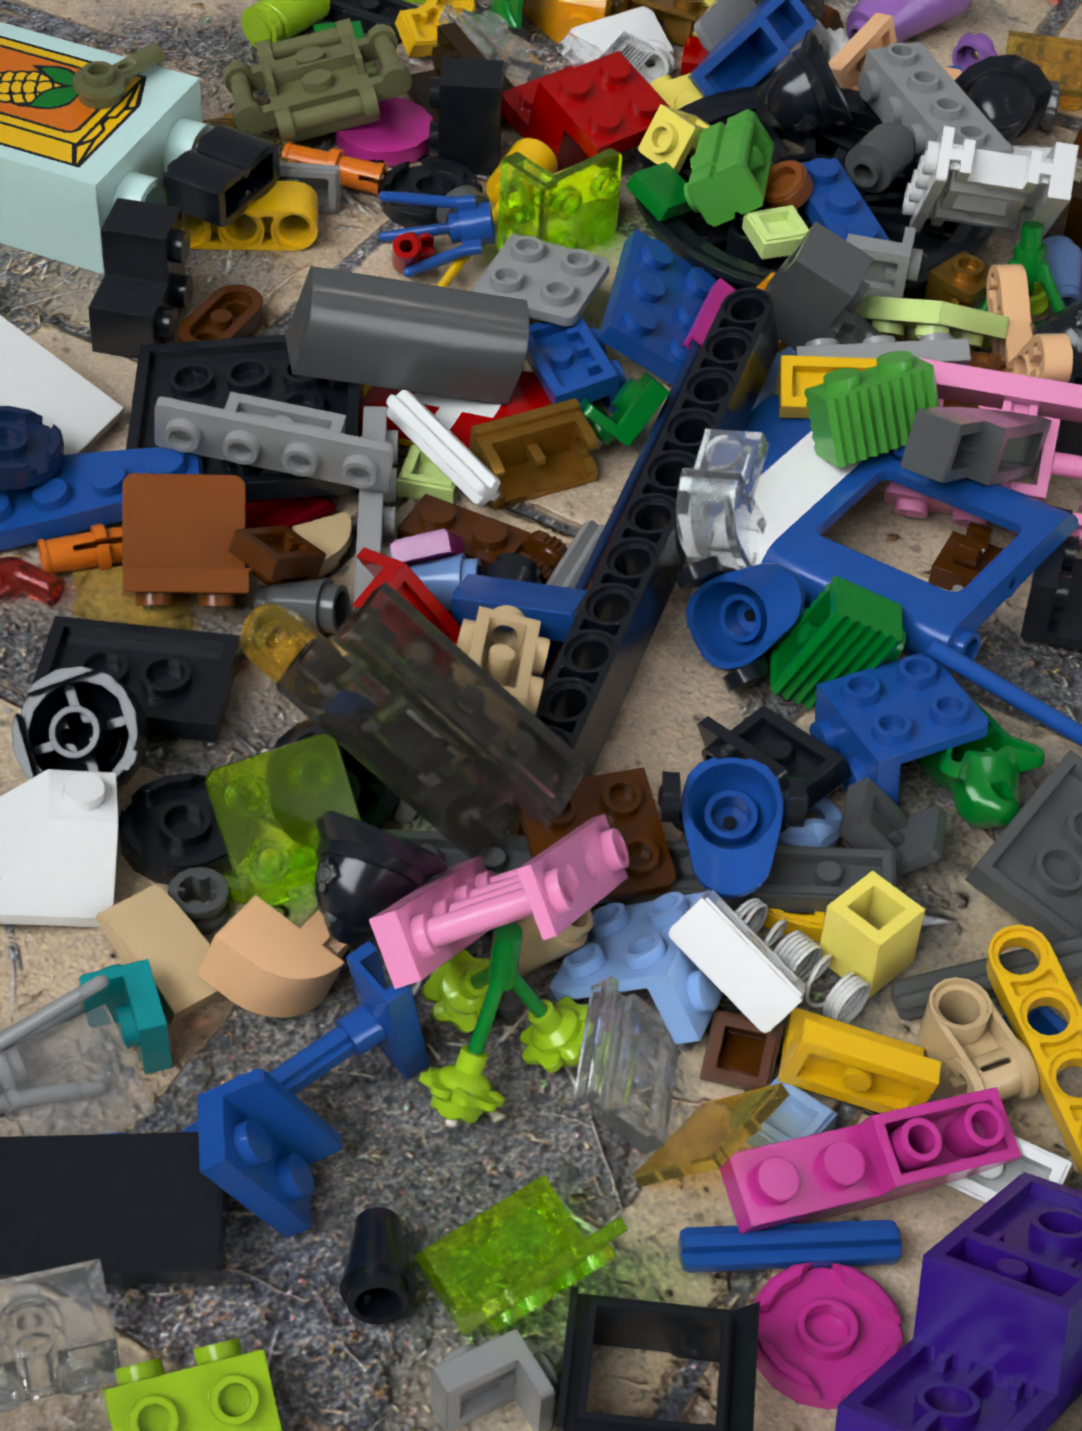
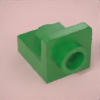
M644 372L638 381L631 377L618 391L612 402V405L617 409L611 417L586 398L580 403V410L588 417L587 421L599 440L610 446L616 438L629 447L669 395L670 391L648 373Z

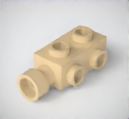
M503 605L495 609L479 606L475 621L463 618L456 645L455 656L466 659L455 657L446 695L458 698L453 724L460 725L458 734L460 747L469 756L479 760H495L508 752L512 738L516 739L523 713L535 716L541 696L544 678L532 676L531 674L542 676L550 639L538 636L541 621L525 617L523 612L514 606ZM498 626H509L514 630L507 631Z

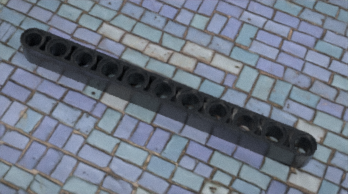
M751 287L735 290L727 295L721 303L545 682L535 716L530 715L519 738L515 754L525 787L589 777L593 772L675 586L676 579L674 574L683 568L778 352L779 338L773 301L770 294L762 289Z

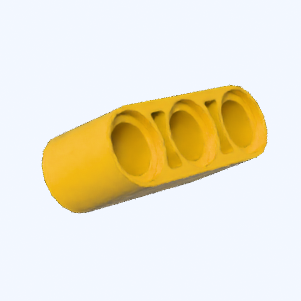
M277 181L262 198L250 201L245 211L241 214L246 216H240L230 225L219 227L182 213L183 230L190 233V249L304 250L311 246L317 237L319 199L315 190L306 183Z

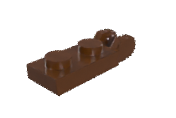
M428 494L422 497L397 527V539L444 528L457 534L463 540L467 559L480 558L483 575L486 566L494 562L500 554L517 553L531 559L539 567L542 584H546L551 573L567 551L566 543L564 544L556 536L551 537L549 533L538 530L530 534L528 531Z

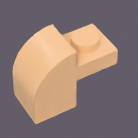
M255 895L214 936L197 975L230 1001L247 1011L267 1017H294L315 1009L325 1000L344 964L341 958L347 952L350 945L342 944L329 935L324 917L319 909L299 928Z

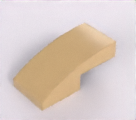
M157 883L97 914V922L124 964L145 959L149 960L162 1009L170 1023L222 996L219 991L197 975L210 944L180 906Z

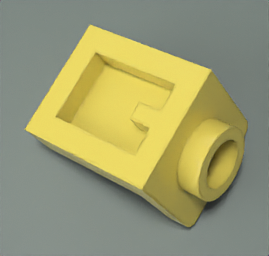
M660 104L638 150L657 165L667 162L679 173L687 156L695 155L700 131L711 125L695 115Z

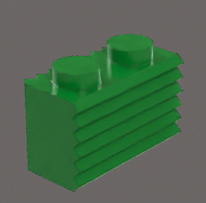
M833 576L830 584H826L824 591L819 592L817 600L812 601L810 608L806 607L804 615L801 616L797 624L784 636V639L779 640L777 647H773L770 665V690L775 696L782 694L786 701L793 699L797 705L803 703L808 710L811 708L815 709L817 684L869 668L875 669L883 662L896 661L906 641V631L903 629L902 605L841 577Z

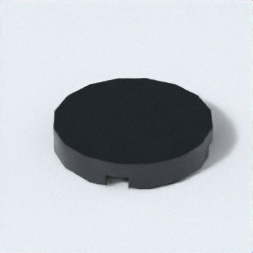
M441 158L422 159V165L410 167V161L400 163L385 174L380 184V192H409L445 196L459 186L470 185L477 188L483 195L482 185L476 182L477 175L471 169L455 161ZM381 201L382 211L389 219L405 228L438 223L436 218L438 207Z
M194 773L163 776L141 786L131 796L132 803L126 808L125 812L122 809L118 819L121 850L124 858L135 872L155 883L169 885L178 873L189 868L204 867L214 869L223 876L229 874L246 857L252 840L248 803L236 788L223 781L222 787L214 783H208L205 775Z

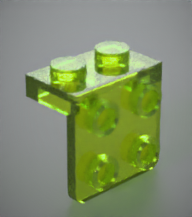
M610 148L555 175L519 152L502 158L497 248L501 249L512 233L522 236H534L541 241L586 251L607 243L613 238L617 226L622 155Z
M317 734L215 768L206 777L208 794L232 867L231 870L220 873L228 883L230 901L247 904L257 895L267 904L273 906L290 898L287 890L309 882L315 888V873L319 862L316 859V850L320 843L316 819L328 810H332L360 820L337 742L328 734Z
M543 1174L423 1249L414 1257L462 1336L484 1322L492 1335H495L513 1322L534 1311L576 1281L581 1280L618 1256L610 1241L629 1229L619 1216L595 1233L584 1238L547 1177Z

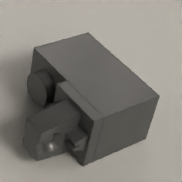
M815 222L774 274L764 290L770 294L773 301L779 340L796 350V346H805L808 341L818 338H833L838 340L840 344H858L868 337L881 335V332L855 312L869 290L870 284L864 281L863 278L874 258L823 225Z

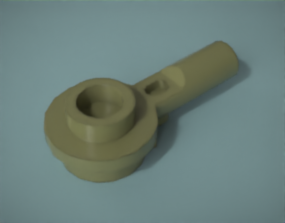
M151 43L113 65L104 61L90 62L74 74L72 78L74 92L79 95L80 102L89 108L105 109L113 107L126 95V87L131 84V79L164 61V53L158 44Z

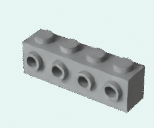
M896 42L887 47L868 49L866 51L864 69L858 78L859 94L882 120V123L896 122L910 130L915 140L913 159L917 164H919L920 156L925 153L928 140L936 142L943 126L955 127L953 144L962 145L965 139L976 140V149L1013 154V147L921 42L908 44Z

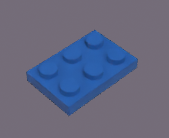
M635 229L624 242L598 339L673 385L689 353V349L683 343L711 286L717 280L703 268L695 267L673 253L662 241L652 239Z

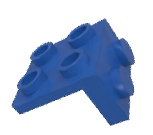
M918 653L882 664L875 669L869 668L817 684L815 722L811 723L809 732L812 737L845 757L851 774L842 783L846 793L849 785L870 777L898 806L901 764L984 738L988 734L989 719L941 663L925 653Z

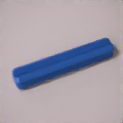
M892 1220L789 1223L741 1235L738 1226L686 1227L680 1231L678 1254L683 1270L688 1273L787 1269L796 1264L812 1262L811 1268L831 1267L832 1263L846 1266L894 1265L899 1262L901 1257L902 1240L899 1227Z

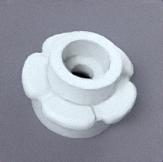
M648 40L646 44L637 43L629 51L630 53L636 48L627 59L639 49L629 62L640 51H643L631 63L632 65L645 52L643 57L633 66L634 68L649 54L636 68L648 83L673 72L674 57L666 51V45L658 40ZM648 59L654 60L655 65L653 67L646 65Z

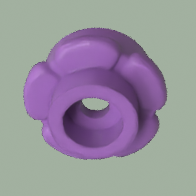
M967 33L960 38L954 48L952 62L954 66H960L962 71H964L970 65L989 56H998L993 41L983 33L976 35ZM975 51L978 52V54H979V56H980V59L977 57Z

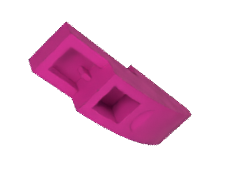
M997 1087L871 1115L857 1125L730 1153L717 1163L741 1235L791 1222L811 1223L864 1209L1013 1162L1022 1156Z

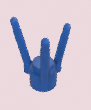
M381 191L379 193V199L383 202L458 210L448 212V222L401 228L384 231L379 234V240L382 242L394 241L398 235L414 231L415 235L427 232L433 236L450 234L452 244L462 243L460 246L404 268L403 275L407 278L466 256L483 254L482 245L496 243L490 201L476 203L474 194L453 197Z

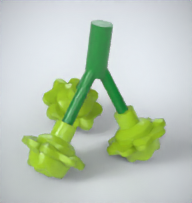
M514 922L494 928L490 960L488 958H475L463 949L432 972L428 981L421 988V994L424 999L434 1003L431 1007V1016L434 1021L449 1022L462 1033L474 1030L469 1045L461 1047L456 1064H450L441 1069L430 1067L428 1071L421 1072L419 1076V1081L428 1087L432 1094L431 1108L437 1109L441 1116L449 1120L456 1119L465 1123H475L484 1111L495 1112L497 1107L504 1105L505 1098L493 1089L488 1078L483 1074L489 1056L483 1050L503 991L512 989L529 1009L528 1019L532 1024L520 1035L521 1042L526 1046L522 1052V1058L527 1064L541 1065L548 1073L556 1072L560 1067L579 1065L584 1059L586 1051L592 1045V1040L599 1033L598 1026L593 1022L596 1017V1009L592 1005L577 1004L570 996H565L554 1006L549 1000H540L518 973L523 930Z

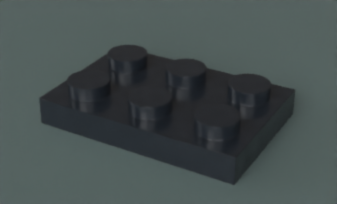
M55 616L32 685L56 669L82 666L114 676L136 695L147 715L149 735L217 742L241 655L240 635Z

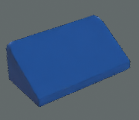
M467 574L453 592L450 601L452 617L461 626L463 618L476 620L479 606L490 609L503 605L514 606L521 610L525 617L541 621L538 636L548 638L550 641L565 642L588 590ZM498 626L503 630H514L509 626Z

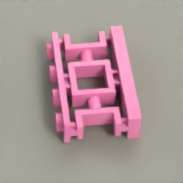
M920 358L934 365L940 407H943L944 400L978 405V408L1036 415L1052 420L1040 456L1035 485L1015 481L999 484L1045 502L1050 474L1082 480V456L1055 452L1060 420L1082 423V385ZM887 480L884 503L894 505L893 511L897 514L912 518H927L929 511L952 515V523L968 527L970 521L986 526L987 522H989L901 484ZM1082 491L1078 512H1082ZM1072 513L1078 518L1079 527L1071 535L1079 537L1078 547H1082V514ZM1009 530L1010 533L1018 536L1017 533Z

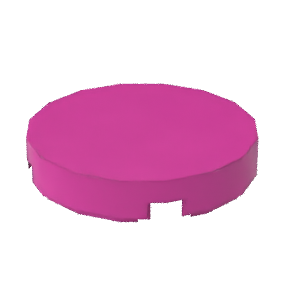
M395 97L378 102L381 113L379 121L335 132L336 146L344 150L345 156L371 161V159L384 160L388 167H395L403 162L410 161V163H413L429 152V127L433 117L424 107L411 100Z
M812 1262L796 1264L771 1277L755 1298L754 1303L760 1301L757 1368L775 1390L795 1402L827 1410L837 1409L838 1404L902 1349L901 1318L896 1303L876 1280L857 1269L832 1263L831 1269L824 1267L811 1268Z

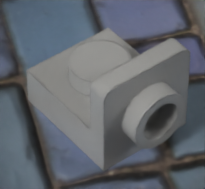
M905 227L902 243L848 233L847 242L874 258L863 278L864 281L870 284L866 296L903 298L906 281L917 282L923 250L913 248L916 228Z

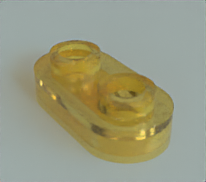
M266 603L258 606L248 615L241 631V645L245 655L289 696L317 704L322 703L323 689L339 690L345 673V664L341 652L298 613L277 604ZM283 632V639L278 643L279 636ZM320 667L318 676H317V678H316V672H317L318 668Z

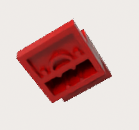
M617 51L583 65L579 63L503 91L502 115L522 138H533L545 143L555 154L558 163L557 171H560L587 159H591L596 163L639 146L660 104L670 106L623 54Z

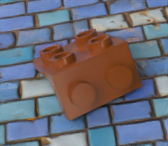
M132 473L126 476L122 485V596H135V606L172 607L173 596L197 597V607H235V597H245L249 593V568H245V563L228 551L235 530L245 529L244 481L236 475Z

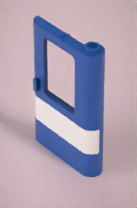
M772 394L765 398L750 413L688 556L699 561L717 555L721 565L732 567L736 570L762 563H776L784 566L793 572L803 584L805 610L806 607L810 608L813 600H817L819 592L824 591L826 584H830L833 576L841 577L902 605L903 629L906 631V641L901 654L910 656L925 653L932 640L936 638L974 661L981 645V635L977 633L978 627L1007 598H1010L1035 569L1079 527L1078 518L1074 514L1001 484L987 486L969 478L941 483L900 467L906 446L890 450L889 453H880L878 457H869L867 460H859L856 464H848L846 467L837 468L816 454L814 450L815 443L812 439L813 432L810 428V419L779 418V394ZM890 480L1013 531L1018 536L964 589L950 592L825 538L822 534L878 482ZM944 666V668H945L950 674H953V673H954L953 670H951V669H949L948 667Z

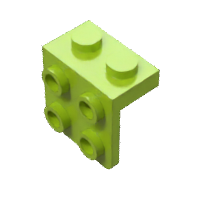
M240 1337L194 1348L193 1353L196 1364L164 1372L162 1357L116 1368L114 1371L117 1384L100 1388L106 1420L110 1422L112 1431H282L264 1349H253L243 1352Z

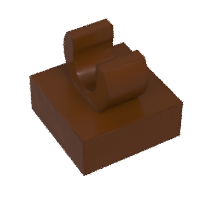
M970 521L966 535L953 531L931 567L929 583L946 590H952L954 585H961L965 588L1003 550L990 544L993 529Z

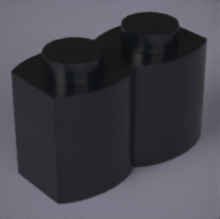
M227 125L213 128L199 139L195 150L184 152L167 166L163 177L167 205L181 207L182 213L219 227L230 225L241 216L250 201L262 198L277 182L280 176L279 144Z

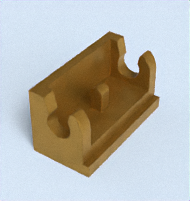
M576 398L471 426L469 450L498 477L501 483L498 488L500 491L498 499L495 502H488L493 510L597 481L599 470L589 451L599 449L598 439L580 410L581 405Z

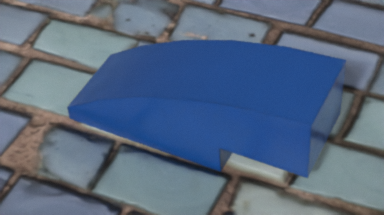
M763 0L711 50L688 78L703 97L732 89L754 86L791 53L789 49L806 35L807 30H812L818 23L800 0Z

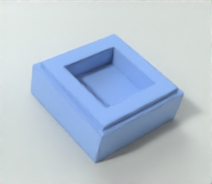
M777 1077L737 1120L735 1135L754 1148L834 1130L838 1113L800 1088L778 1081Z

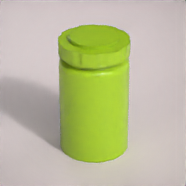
M260 0L243 11L241 25L244 35L253 47H255V42L269 39L271 44L294 38L328 15L330 0Z

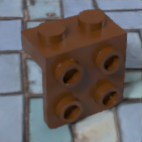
M644 767L515 789L508 829L510 834L525 835L531 859L592 817L605 814L610 829L616 828L619 830L629 854V866L625 868L628 878L597 904L663 893L673 887L676 872Z

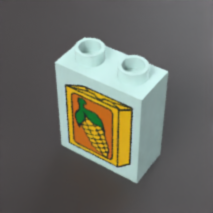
M0 22V243L104 275L101 228L117 198L167 205L166 189L163 185V177L167 166L184 152L195 150L199 139L214 128V126L202 121L200 78L160 66H154L131 79V84L126 87V95L122 97L117 105L105 109L89 108L80 102L79 95L74 92L72 82L74 74L90 62L104 61L113 65L123 60L124 56Z

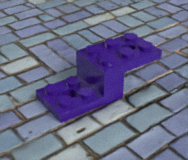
M1023 1172L923 1255L913 1339L838 1404L835 1431H1046L1082 1394V1191Z

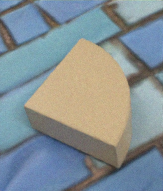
M347 511L292 526L294 532L326 553L318 578L334 571L339 566V559L351 546L352 525Z

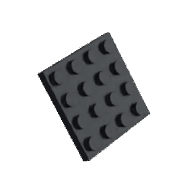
M286 334L140 345L126 450L159 447L154 442V408L159 397L225 409L230 391L346 415L344 434L361 437L363 384L293 375L285 339ZM201 456L204 475H236L244 481L245 502L315 496L332 497L359 493V488Z

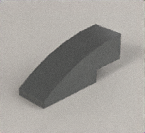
M920 408L916 411L900 467L941 483L969 478L991 486L1034 476L1052 420L1042 416L982 408Z

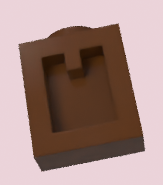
M286 525L236 529L228 550L247 564L249 572L266 585L318 579L326 557L325 552Z

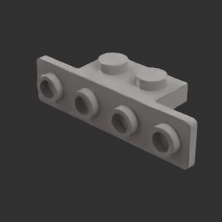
M231 391L225 409L167 397H159L154 408V442L159 447L382 493L388 492L391 483L394 446L387 442L344 434L346 415Z

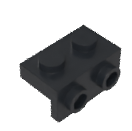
M764 705L732 730L727 729L709 716L697 724L705 748L701 751L704 761L717 757V759H754L768 766L775 774L782 793L788 776H806V791L809 797L807 810L851 776L845 757Z

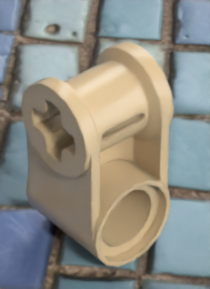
M948 978L937 983L930 992L918 1032L917 1044L919 1047L925 1048V1057L941 1061L940 1080L945 1086L949 1098L997 1087L1001 1101L1011 1097H1015L1018 1100H1027L1034 1097L1039 1088L1038 1071L1034 1059L1028 1048L1021 1040L1015 1037L992 1003L988 993L979 984L964 978Z

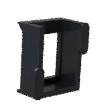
M571 1286L555 1431H753L760 1301L737 1310L582 1294L578 1293L579 1287ZM593 1344L668 1352L678 1358L719 1362L715 1426L586 1411Z

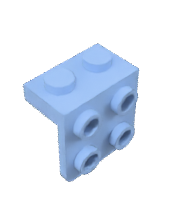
M671 892L658 897L654 901L626 906L623 903L615 902L604 905L592 913L593 926L588 932L585 944L565 956L562 966L550 984V989L555 999L559 1001L565 996H570L574 1000L647 988L674 1043L682 1044L700 1041L724 993L670 939L668 933L674 923L704 892L683 895L680 892Z

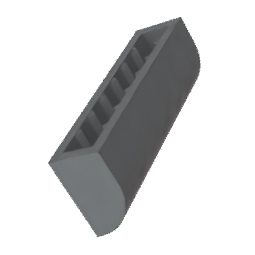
M310 266L285 339L293 375L507 405L519 380L526 358L529 340V309L527 300Z

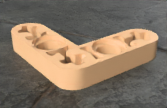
M1022 264L992 265L988 272L986 284L988 312L1009 317L1006 339L990 338L993 370L1068 383L1073 366V350L1070 338L1066 333H1045L1033 336L1032 327L1030 326L1031 312L1028 282L1024 266Z

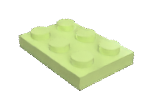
M865 296L855 310L857 314L881 332V335L904 336V331H906V340L919 341L920 337L927 334L949 333L953 335L954 339L969 338L970 347H982L983 337L1006 339L1009 323L1008 316L937 300Z

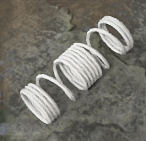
M752 898L741 904L734 912L742 919L750 910L744 919L746 924L755 913L748 926L757 934L767 918L768 906L763 901H760L759 898ZM786 919L778 921L768 933L764 941L768 947L784 932L787 926ZM781 926V928L779 929V931H778V932L775 934V936L772 938V936H773V934L775 933V931ZM796 930L789 933L774 949L773 952L806 984L805 1000L808 1006L812 1008L823 1006V1016L848 1024L866 1004L870 994V985L864 979H861V976H855L854 971L848 972L834 985L824 1002L818 1004L811 1002L809 998L811 984L830 965L832 954H827L821 958V946L817 945L816 942L802 933V931Z

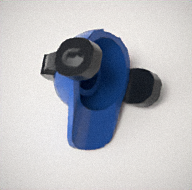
M717 555L692 562L687 567L676 572L674 577L680 589L699 587L690 596L686 608L687 628H690L693 640L701 652L700 655L709 664L720 669L727 670L741 667L722 677L728 692L755 685L761 678L769 675L773 647H777L778 641L783 639L797 624L804 610L805 592L799 578L786 567L776 563H762L736 570L732 567L721 565Z
M717 757L698 763L688 774L683 793L681 790L680 772L663 771L662 784L658 791L661 822L673 823L678 830L686 834L691 865L697 880L705 889L714 890L720 897L730 899L751 894L766 882L770 875L779 834L789 827L804 826L809 801L806 791V776H788L782 793L778 778L769 767L751 758L746 760L741 758L717 759Z

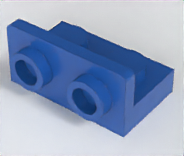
M580 316L575 325L568 327L545 321L529 325V340L525 359L552 404L574 398L579 403L584 398L590 402L601 399L612 416L617 409L612 405L613 399L627 382L618 360L609 361L607 358L605 343L598 339L600 334L596 326L589 328L582 316Z
M254 1069L248 1073L238 1075L224 1084L197 1095L200 1172L286 1239L312 1228L310 1195L314 1190V1181L308 1165L341 1151V1134L264 1069Z

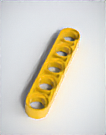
M1020 924L1007 926L998 931L990 941L986 961L988 979L1016 1038L1021 1040L1028 1048L1034 1059L1038 1071L1039 1088L1082 1177V1097H1072L1064 1093L1056 1080L1059 1072L1066 1068H1082V1009L1045 936L1030 926ZM1010 947H1023L1033 952L1038 959L1039 965L1028 974L1018 975L1004 969L999 961V956ZM1037 1007H1054L1065 1016L1068 1026L1064 1031L1056 1035L1040 1034L1028 1023L1027 1015Z

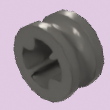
M197 867L184 870L171 880L168 886V895L180 906L202 935L218 931L227 923L230 916L228 882L222 874L214 869ZM195 899L187 904V900ZM211 899L210 903H207L205 905L203 904V902H206Z

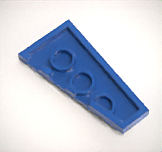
M162 447L65 454L58 473L46 482L25 489L0 490V551L38 542V539L47 540L88 530L91 525L102 523L103 525L121 522L122 485L126 476L132 473L204 475L202 458L197 454L179 452Z

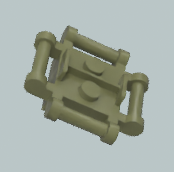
M350 18L336 21V27L271 44L269 39L255 42L259 65L250 67L245 62L234 61L229 63L223 71L224 84L227 90L232 93L236 106L233 111L235 126L238 130L249 134H257L278 128L282 145H285L288 141L298 142L379 121L381 113L378 102L402 96L412 86L410 72L400 62L396 52L398 40L394 30L389 25L377 24L368 31L366 37L356 39ZM379 60L382 68L380 75L369 78L364 63ZM267 88L270 104L260 106L255 102L253 92Z

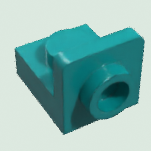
M148 959L124 965H111L102 970L86 973L79 977L80 986L99 975H105L109 980V984L105 989L83 1002L84 1014L89 1028L118 1023L124 1050L134 1047L138 1048L145 1074L173 1068L167 1023Z

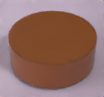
M787 160L770 167L764 197V204L768 209L790 205L798 209L809 199L814 184L802 163L795 160Z

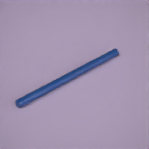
M936 638L932 640L925 652L927 656L1082 747V724Z

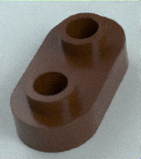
M228 285L215 290L181 323L178 330L179 342L251 337L264 321L262 295L256 289L245 285Z

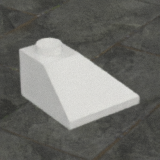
M48 769L0 796V924L101 927L96 920L97 914L114 905L118 839L116 773Z

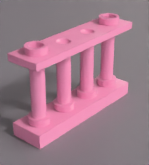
M605 814L592 817L519 868L496 875L491 870L487 871L482 856L454 865L369 919L394 989L423 980L489 930L533 915L543 940L559 935L628 878L625 868L629 866L627 846L619 830L616 828L610 829Z

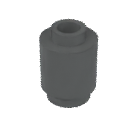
M896 122L878 124L847 153L845 158L846 173L853 184L869 193H877L886 189L913 160L915 140L912 133L904 125Z

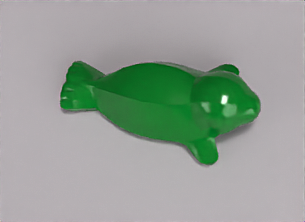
M975 702L989 719L988 734L984 738L948 748L947 750L916 760L923 771L934 782L952 793L957 813L966 823L980 829L1007 827L1020 811V773L1043 766L1045 764V753L1040 747L1005 732L994 718Z

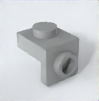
M517 1328L479 1346L477 1344L463 1345L449 1353L439 1365L432 1367L431 1409L444 1431H453L513 1401H516L533 1431H548L552 1429L555 1397L560 1392L557 1376L551 1363L541 1351L532 1354Z

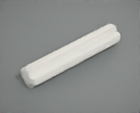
M402 390L397 395L391 394L386 400V404L389 406L387 416L475 505L484 506L489 501L495 502L500 495L498 488L501 484L498 477L410 391Z

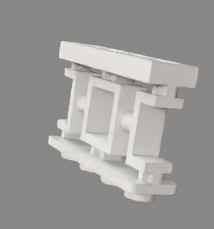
M943 126L936 142L928 140L925 153L920 156L918 168L913 171L911 183H907L902 208L903 215L911 216L909 227L916 228V232H920L926 219H931V225L940 227L944 221L994 228L993 235L1004 236L1006 231L1014 232L1012 244L1014 249V244L1020 241L1023 222L1034 221L1042 223L1044 225V237L1070 202L1079 145L1056 142L1046 158H1042L1043 151L1033 149L1028 157L976 149V140L965 139L962 145L953 144L955 127Z

